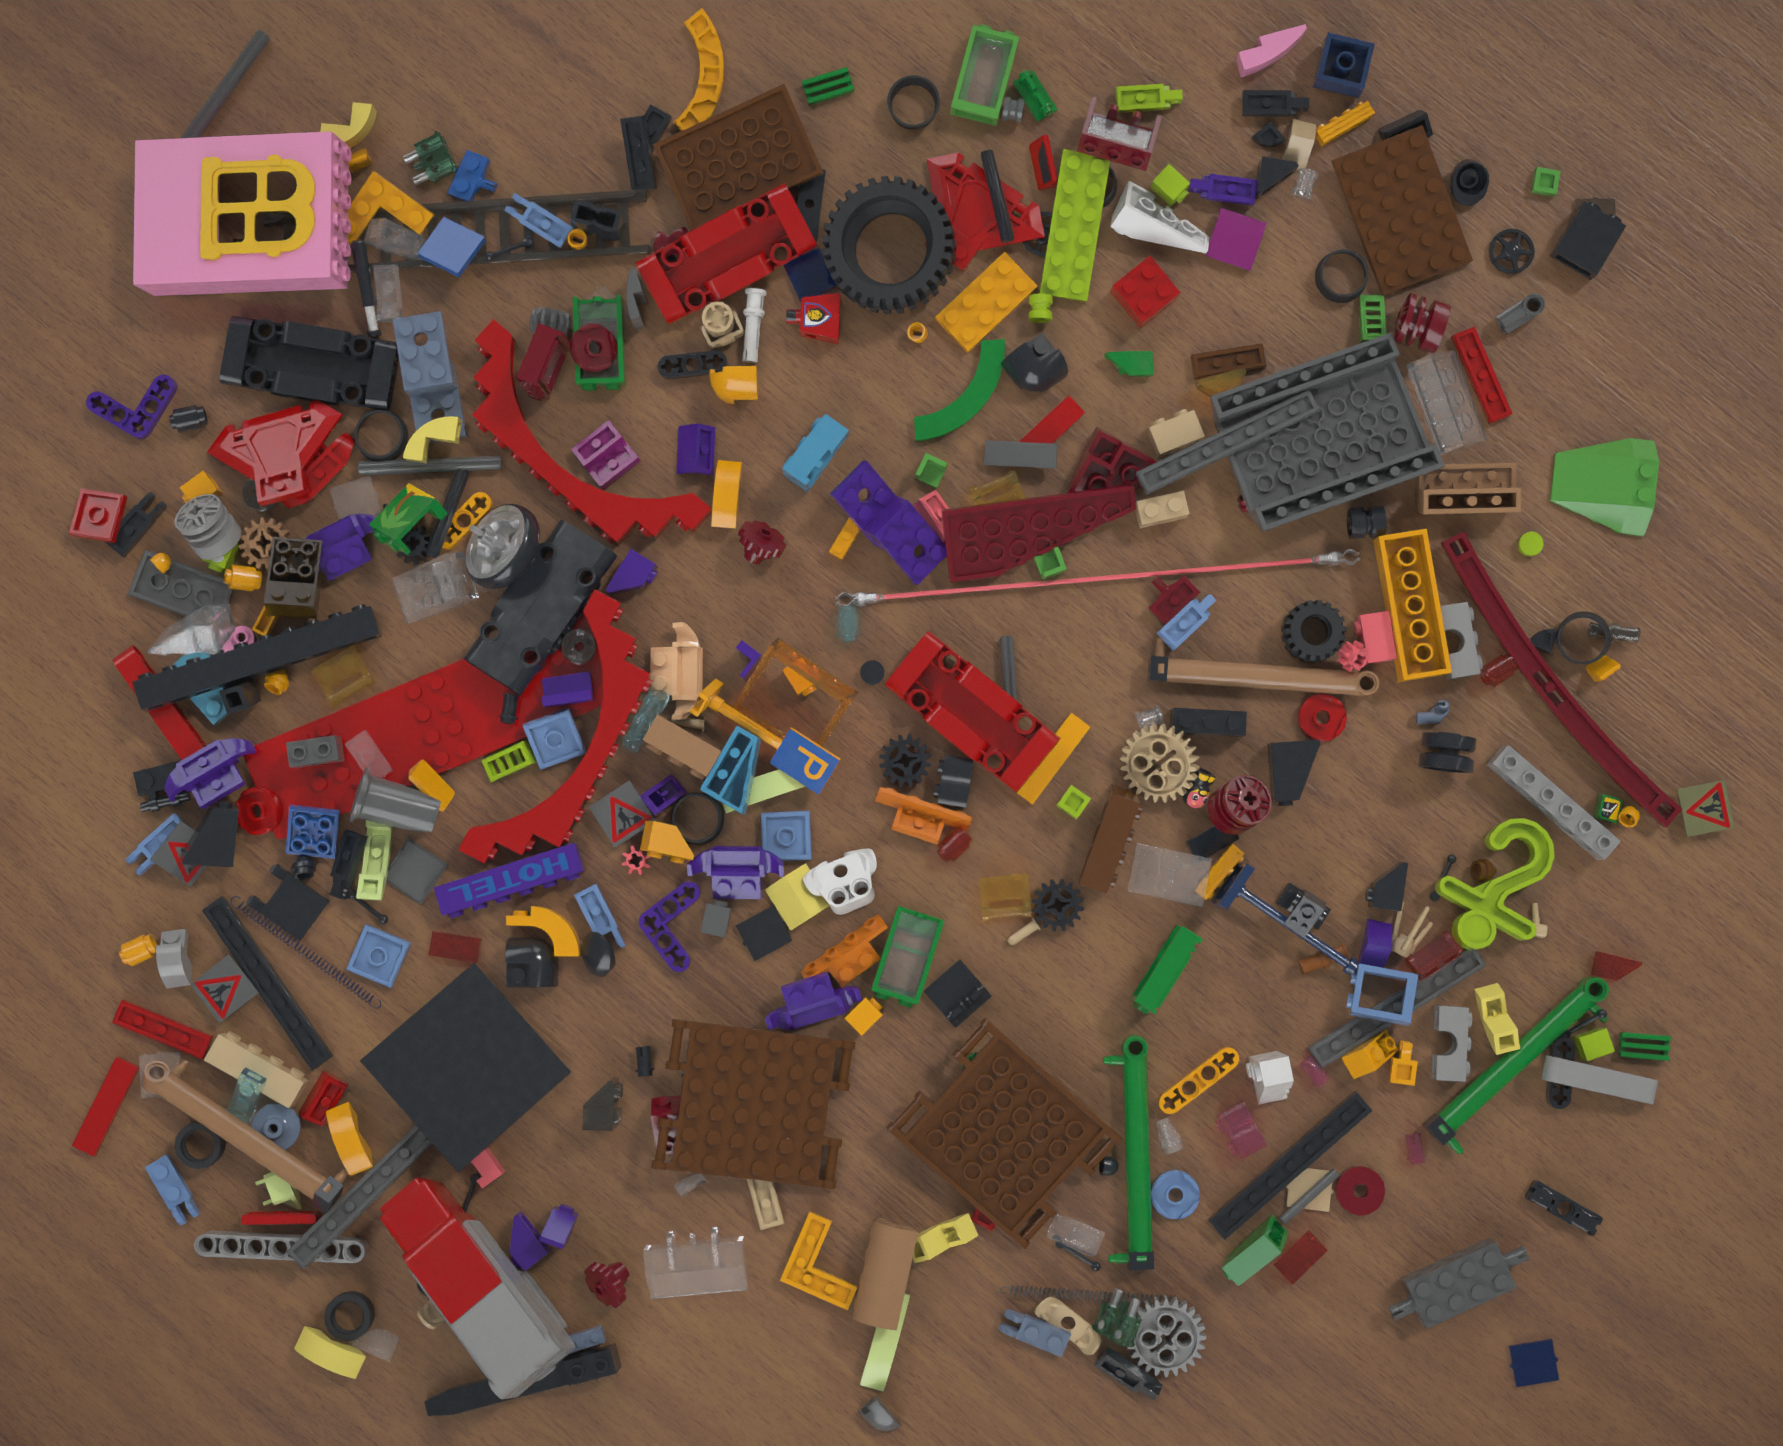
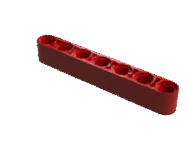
M134 645L112 659L114 665L134 693L135 690L132 682L138 680L139 675L152 672L153 675L156 674L143 654ZM177 703L148 711L181 760L207 746Z

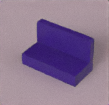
M698 423L678 427L677 474L696 473L707 476L713 475L715 427Z
M741 640L736 649L749 659L750 662L741 672L740 677L747 681L764 658Z
M590 672L542 679L544 692L542 703L546 708L595 701Z

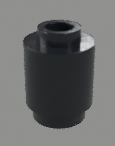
M192 405L174 409L173 415L169 416L173 430L177 429L179 433L201 429L203 425H208L204 406Z

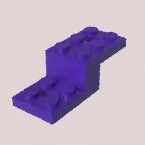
M863 460L830 493L873 545L884 549L913 584L918 585L946 557V548L942 540L908 500L898 497L893 493L868 461ZM866 488L867 497L865 500L860 501L858 494L862 489ZM917 545H921L922 553L915 557L914 549Z

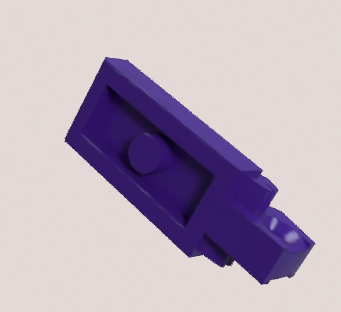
M1217 174L1203 175L1202 180L1191 178L1188 192L1201 193L1200 198L1206 200L1253 206L1255 203L1257 180Z

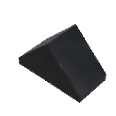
M1262 156L1256 178V200L1294 174L1299 166L1297 162Z

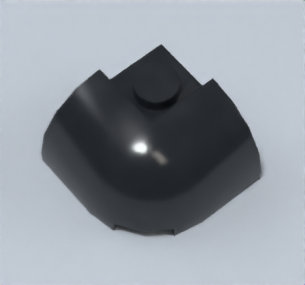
M1043 333L1029 342L1020 345L1001 362L1002 367L1020 389L1024 388L1031 392L1041 393L1046 391L1068 375V367L1063 354L1059 349L1055 350Z
M534 937L508 938L505 951L506 987L538 988L558 986V958L554 956V949L549 943Z

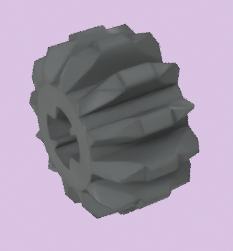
M539 307L532 310V315H530V330L535 333L538 323L565 333L567 337L571 328V317L568 313L562 312V310Z

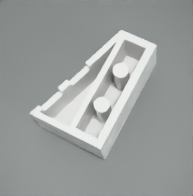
M1278 1051L1249 1056V1063H1246L1248 1077L1253 1079L1258 1105L1287 1099V1094L1290 1092L1289 1089L1294 1082L1289 1056Z

